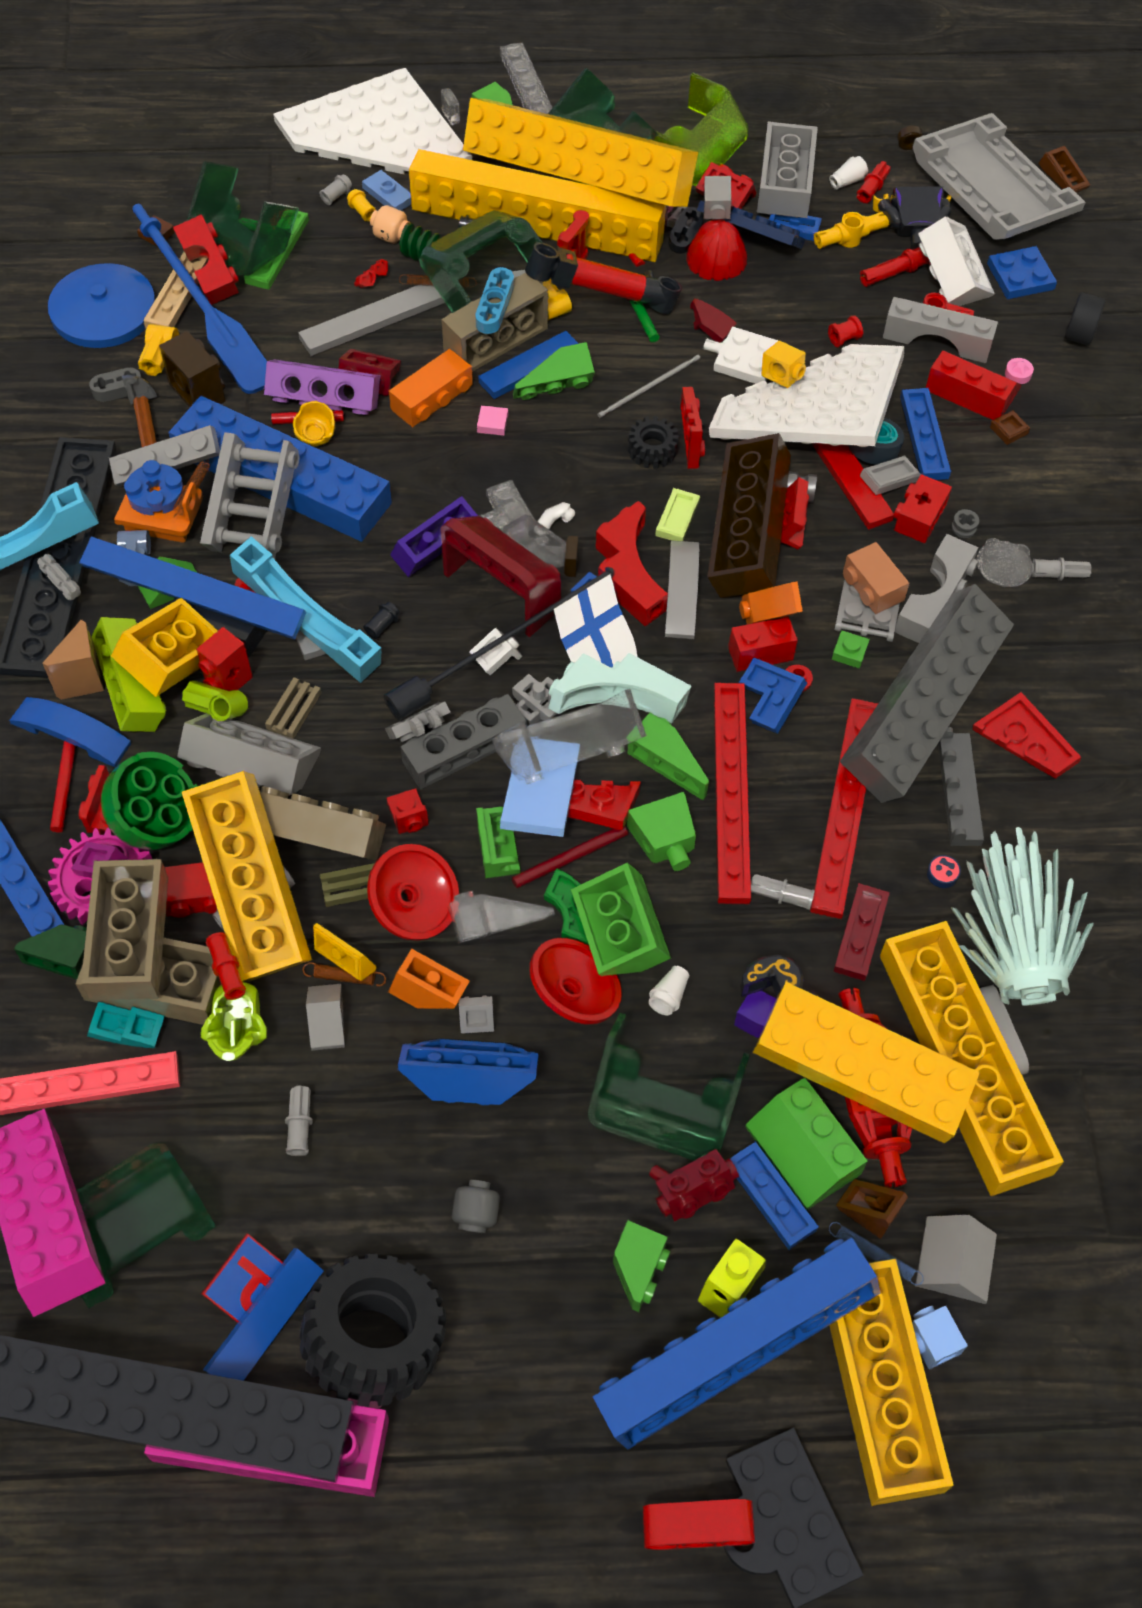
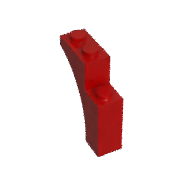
M637 501L632 506L622 509L618 516L611 521L600 525L596 531V549L606 557L598 568V576L605 572L606 567L614 569L615 574L612 577L617 602L646 627L666 612L668 593L650 577L639 558L636 542L641 530L645 526L646 507Z

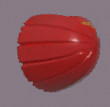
M711 219L704 223L695 234L687 251L686 259L689 269L694 274L698 273L699 277L711 280L713 278L714 281H722L724 278L726 280L729 277L732 279L741 274V271H744L747 264V252L740 233L732 223L723 219Z

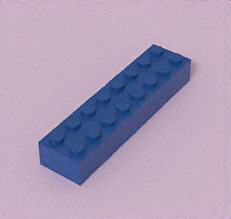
M200 396L168 432L169 437L172 438L211 425L216 430L220 450L224 432L236 434L245 443L246 448L281 452L283 440L290 441L298 450L300 459L298 467L294 469L286 507L361 542L392 504L390 481L203 396ZM219 456L210 458L207 461L203 460L201 467L206 462L210 465L208 471L216 473ZM244 459L241 462L239 474L275 480L278 464ZM247 488L271 500L272 491Z
M853 1238L845 1242L843 1239L832 1242L824 1249L825 1254L814 1261L810 1258L803 1260L792 1269L793 1274L782 1281L779 1278H775L763 1285L760 1289L761 1293L751 1300L742 1298L728 1308L729 1313L718 1320L714 1317L707 1319L697 1326V1333L686 1340L680 1337L671 1341L664 1347L665 1352L653 1360L651 1357L644 1358L633 1365L631 1368L632 1373L621 1380L615 1377L603 1383L599 1387L600 1392L594 1395L593 1399L614 1438L627 1450L881 1294L877 1275Z

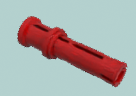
M920 247L913 250L909 248L904 250L901 256L860 271V280L865 287H868L903 271L914 272L919 266L924 264L931 265V262L923 254Z

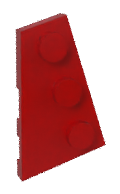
M682 387L680 409L687 469L699 468L700 457L705 455V443L702 440V420L699 416L700 403L699 398H695L693 387Z
M1022 692L973 724V731L1055 779L1080 762L1081 756Z
M574 780L567 817L623 831L628 819V810L633 808L640 792L641 781H630V786L613 785V781L601 780V785H584L581 780Z

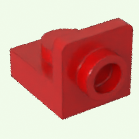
M416 788L386 798L399 834L416 832L422 827L429 825L427 809L425 805H422Z

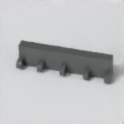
M948 727L938 742L950 846H982L984 836L970 733H953V728Z

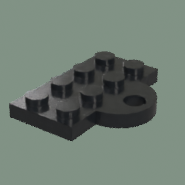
M794 1428L726 1459L725 1462L741 1495L737 1499L751 1500L753 1504L755 1543L752 1549L742 1553L733 1546H723L727 1557L737 1568L752 1575H768L776 1572L791 1608H799L864 1576Z

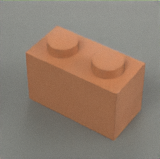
M877 542L847 555L843 570L844 578L848 584L853 585L860 594L862 602L869 606L875 614L905 601L909 582Z

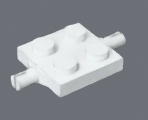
M732 327L728 337L722 343L707 338L703 349L718 354L713 371L756 384L761 381H767V378L761 376L763 353L778 342V340Z

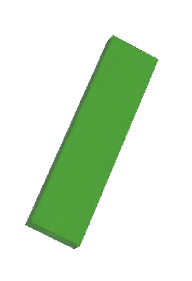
M289 208L283 209L275 225L288 228L289 230H284L293 235L279 233L288 235L285 236L286 238L268 235L244 276L245 284L268 290L271 288L309 221L308 213Z

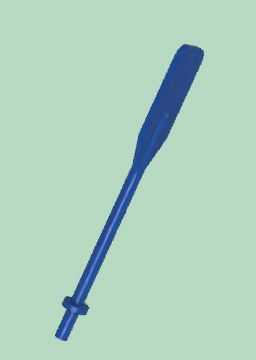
M135 204L132 210L142 223L140 231L145 237H151L204 312L208 343L240 389L248 394L265 389L267 360L241 323L212 307L161 234V223L155 217L150 218L141 204Z

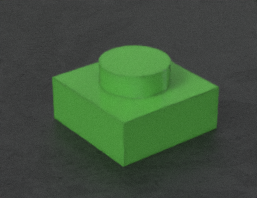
M841 631L832 660L860 669L870 639Z

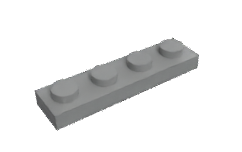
M209 425L111 457L109 461L114 484L118 487L124 486L128 477L135 470L142 467L146 461L155 460L159 464H165L178 469L219 456L220 448L216 430L213 426Z

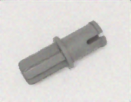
M1061 557L1058 560L1033 559L1031 565V575L1033 578L1052 577L1062 581L1064 577L1086 578L1091 575L1090 562L1065 561Z
M757 874L752 877L751 881L752 893L779 900L778 904H781L783 901L810 910L815 890L789 884L787 879H784V882Z
M298 1085L290 1090L289 1116L285 1118V1124L288 1125L286 1153L291 1156H304L309 1152V1126L312 1125L313 1119L309 1117L311 1090L306 1086Z

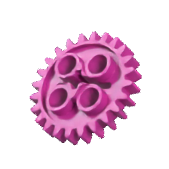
M109 827L104 835H100L97 828L93 830V837L89 838L82 832V841L79 843L70 839L69 842L72 848L68 850L61 847L59 850L63 858H53L52 861L56 868L48 871L51 879H53L48 881V885L51 891H53L50 894L54 902H57L59 910L61 912L66 911L70 920L77 916L82 925L88 920L90 895H82L85 892L91 891L92 878L78 876L71 868L86 842L115 846L129 860L152 859L149 851L124 843L113 835Z

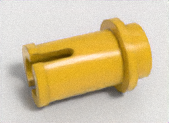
M358 189L352 190L347 196L349 207L355 209L364 221H370L372 213L376 208L369 203L363 191Z

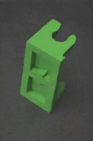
M503 807L476 808L485 878L519 874L520 866L514 831L500 829Z

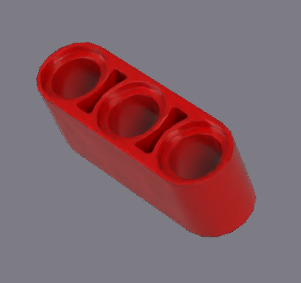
M729 1499L661 1503L643 1506L644 1548L666 1550L721 1547L755 1543L753 1504L751 1500Z

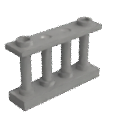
M224 432L200 541L203 546L210 551L222 553L223 544L226 542L243 544L252 536L273 554L275 559L276 553L279 552L282 544L280 534L294 469L298 467L300 459L298 450L290 441L283 440L281 452L246 448L245 443L236 434ZM247 459L277 463L278 468L275 480L240 475L241 462ZM245 487L272 491L269 507L234 503L235 489ZM235 514L266 519L263 535L229 531L227 529L229 517Z

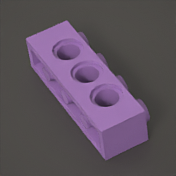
M273 359L267 361L264 395L273 396L272 400L277 402H289V399L299 400L300 405L306 402L318 401L325 403L331 410H342V407L352 408L353 413L367 415L369 411L377 409L380 375ZM293 376L297 377L301 383L299 391L294 390L291 386L290 381ZM319 380L327 385L326 395L319 393L317 389ZM346 384L350 385L354 390V397L352 399L344 395L343 389Z

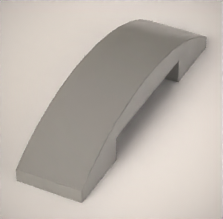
M671 540L665 637L694 639L699 573V542Z

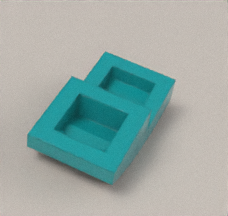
M98 1002L87 1036L123 1045L155 1048L164 1015L132 1007L130 1011Z

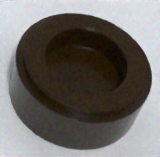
M907 126L901 129L897 135L899 147L904 150H913L915 139L923 136L921 128L918 126Z

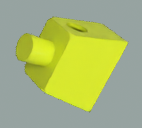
M735 1239L707 1278L698 1302L720 1318L729 1313L728 1308L733 1303L745 1298L765 1269L766 1260L744 1243ZM714 1290L720 1291L727 1300L720 1298Z

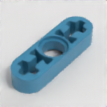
M500 267L492 270L489 274L475 314L476 328L481 333H495L501 326L514 288V275L511 270ZM502 281L501 288H500V287H498V283H500V282ZM490 298H499L502 301L499 303H490L488 300ZM488 313L492 314V318L487 321Z

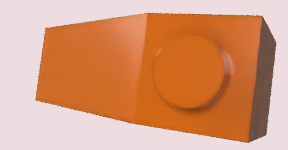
M791 582L743 595L742 601L739 604L742 619H746L748 625L803 612L798 582Z

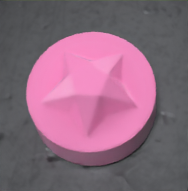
M1023 358L1011 359L1007 363L1005 377L1020 384H1025L1032 377L1033 365Z

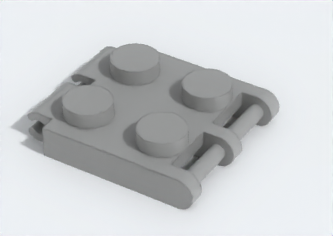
M844 580L834 630L840 631L845 629L860 632V636L865 637L867 634L887 638L886 641L892 642L900 603L875 614L869 606L862 602L860 594L853 585L848 584ZM842 621L862 625V627L842 623ZM868 626L888 630V632L870 629Z

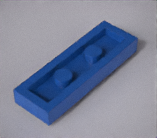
M756 1142L730 1158L739 1174L737 1180L788 1250L817 1231L818 1225Z

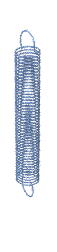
M841 1225L843 1232L845 1231L846 1234L848 1233L849 1235L850 1233L856 1239L858 1238L864 1247L866 1244L867 1246L869 1244L870 1248L872 1247L878 1256L881 1253L886 1260L896 1259L898 1269H900L899 1272L902 1267L907 1277H910L911 1274L913 1276L916 1272L909 1265H905L901 1260H897L893 1255H889L888 1252L886 1253L874 1244H870L863 1237H858V1234L856 1235L855 1232L853 1233V1231ZM839 1234L837 1238L842 1239V1234Z

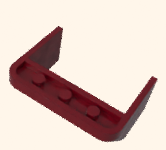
M480 516L450 518L441 526L443 568L446 577L449 578L470 559L525 599V621L561 599V575L558 569L551 564L545 563L496 528L489 519ZM553 611L525 628V635L530 638L554 616Z

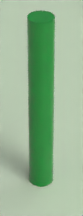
M629 300L650 342L658 341L659 334L643 303Z

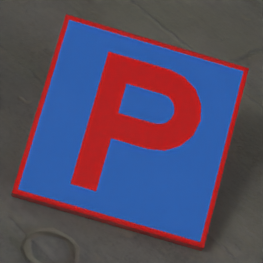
M246 1234L201 1294L238 1323L283 1262L253 1237Z

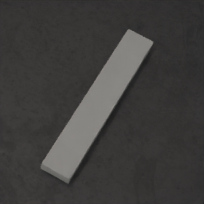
M437 277V286H434V279H432L433 286H430L429 280V286H426L425 282L424 286L422 284L300 331L298 332L299 339L310 356H313L453 300L452 292L446 284L445 287L442 286V278H440L441 286H438Z

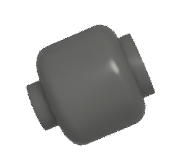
M469 1180V1186H461L456 1189L451 1216L452 1220L459 1224V1230L486 1233L487 1228L496 1225L500 1195L496 1191L489 1190V1182Z

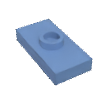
M382 170L362 181L363 189L383 205H389L401 211L411 205V193Z

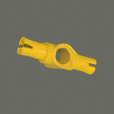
M882 211L866 217L857 212H848L843 215L842 221L835 224L832 228L815 232L814 243L818 249L836 243L844 247L853 248L858 246L861 238L868 236L870 232L887 228L889 220Z

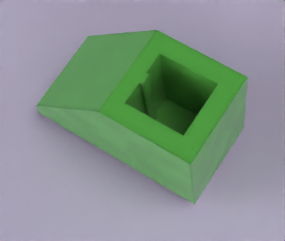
M628 1220L614 1252L613 1264L632 1310L639 1312L643 1302L650 1304L657 1287V1283L652 1282L656 1269L664 1270L671 1251L665 1249L668 1237Z

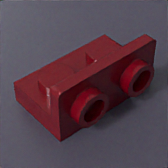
M349 349L339 358L338 369L380 375L379 394L388 396L391 389V380L400 371L401 360Z

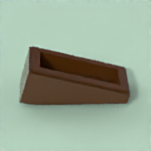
M1065 145L1046 152L1038 163L1042 170L1062 189L1070 187L1075 192H1079L1089 188L1091 185ZM1072 182H1077L1078 184L1073 186Z

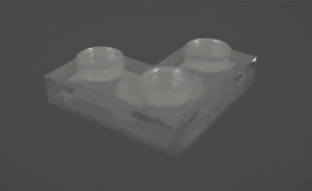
M512 480L486 489V496L494 510L479 515L480 517L489 519L496 528L508 536L534 528L535 519Z

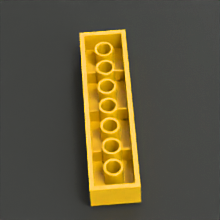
M947 921L886 939L880 958L920 1045L980 1072L958 1127L990 1196L1053 1176L1064 1161Z

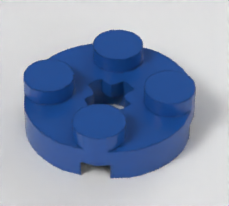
M155 460L146 461L124 483L130 506L144 515H154L153 512L163 510L164 514L174 510L173 507L183 492L184 486L182 477L176 469L165 464H159ZM158 486L161 489L159 491L153 490L152 492H149L150 488Z

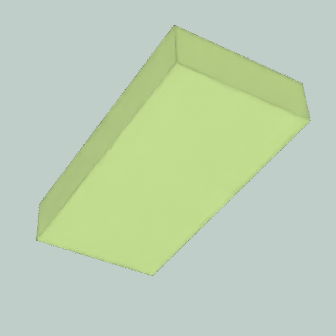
M673 488L657 526L656 536L672 541H684L700 502V495Z

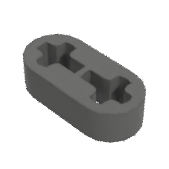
M130 367L94 376L89 382L92 396L100 402L127 397L122 376L135 375L141 377L140 372Z

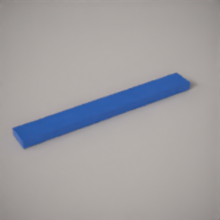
M92 536L79 562L86 568L176 599L182 598L187 603L294 640L306 615L304 609Z

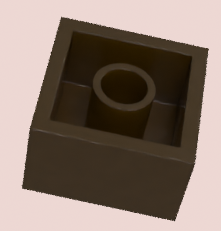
M185 331L159 345L168 383L189 407L200 396L218 404L226 402L223 392L225 384L219 373L221 365L214 355L210 356L207 353L200 339H195L188 331Z

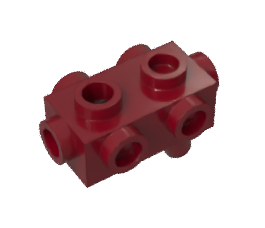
M715 1149L686 1166L674 1170L673 1173H669L660 1166L655 1165L650 1170L649 1176L656 1180L655 1183L660 1196L655 1198L660 1211L664 1217L671 1215L675 1222L680 1218L687 1219L692 1217L698 1208L711 1201L718 1202L723 1200L729 1191L735 1189L733 1180L738 1178L739 1174L733 1162L729 1158L724 1160L718 1150Z

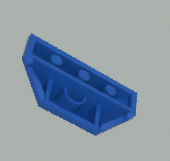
M436 1039L422 1041L415 1045L411 1043L403 1044L398 1062V1070L431 1100L444 1101L446 1103L464 1102L477 1103L479 1105H501L536 1079L538 1053L527 1052L522 1048L507 1043Z

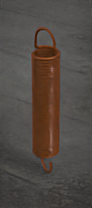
M312 962L306 963L303 966V973L307 977H311V975H307L304 972L305 966L314 964V978L372 986L376 973L383 975L385 978L383 984H376V986H383L386 983L385 975L380 972L374 971L360 981L338 966H328Z

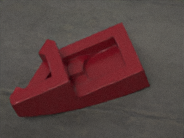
M694 298L690 304V308L693 309L695 316L694 329L698 330L701 328L716 342L721 343L729 334L731 328L737 324L728 315L704 301Z

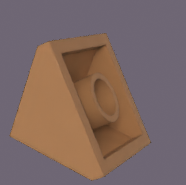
M80 620L43 662L56 697L61 700L104 691L100 663L86 622Z

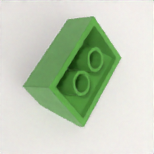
M628 862L571 889L600 976L643 972L671 959L643 877Z
M806 1078L801 1079L776 1095L745 1125L756 1143L806 1210L860 1176L868 1162Z

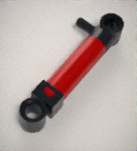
M545 243L534 244L525 267L526 274L535 280L544 282L551 279V284L569 289L572 284L648 304L654 310L663 314L672 313L682 291V286L678 281L666 276L656 279L651 270H646L641 275L578 258L575 251L560 247L555 249Z

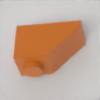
M411 949L399 968L388 993L415 1008L454 1009L470 981Z

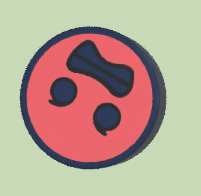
M947 855L933 858L927 869L929 881L939 888L954 886L961 873L959 863Z

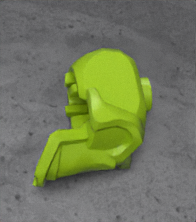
M243 982L246 993L234 1000L225 998L222 985L214 993L212 1012L201 1029V1038L208 1042L210 1048L221 1060H237L252 1045H258L267 1039V1027L260 1016L259 993L255 986Z

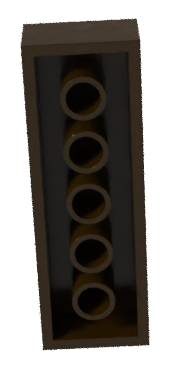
M780 433L726 444L708 570V579L720 598L743 595L775 587L791 454Z

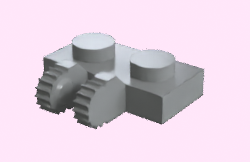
M445 701L438 702L385 728L390 739L400 738V741L403 742L414 736L418 737L425 734L424 725L428 729L441 726L442 722H444L442 716L450 713V710Z

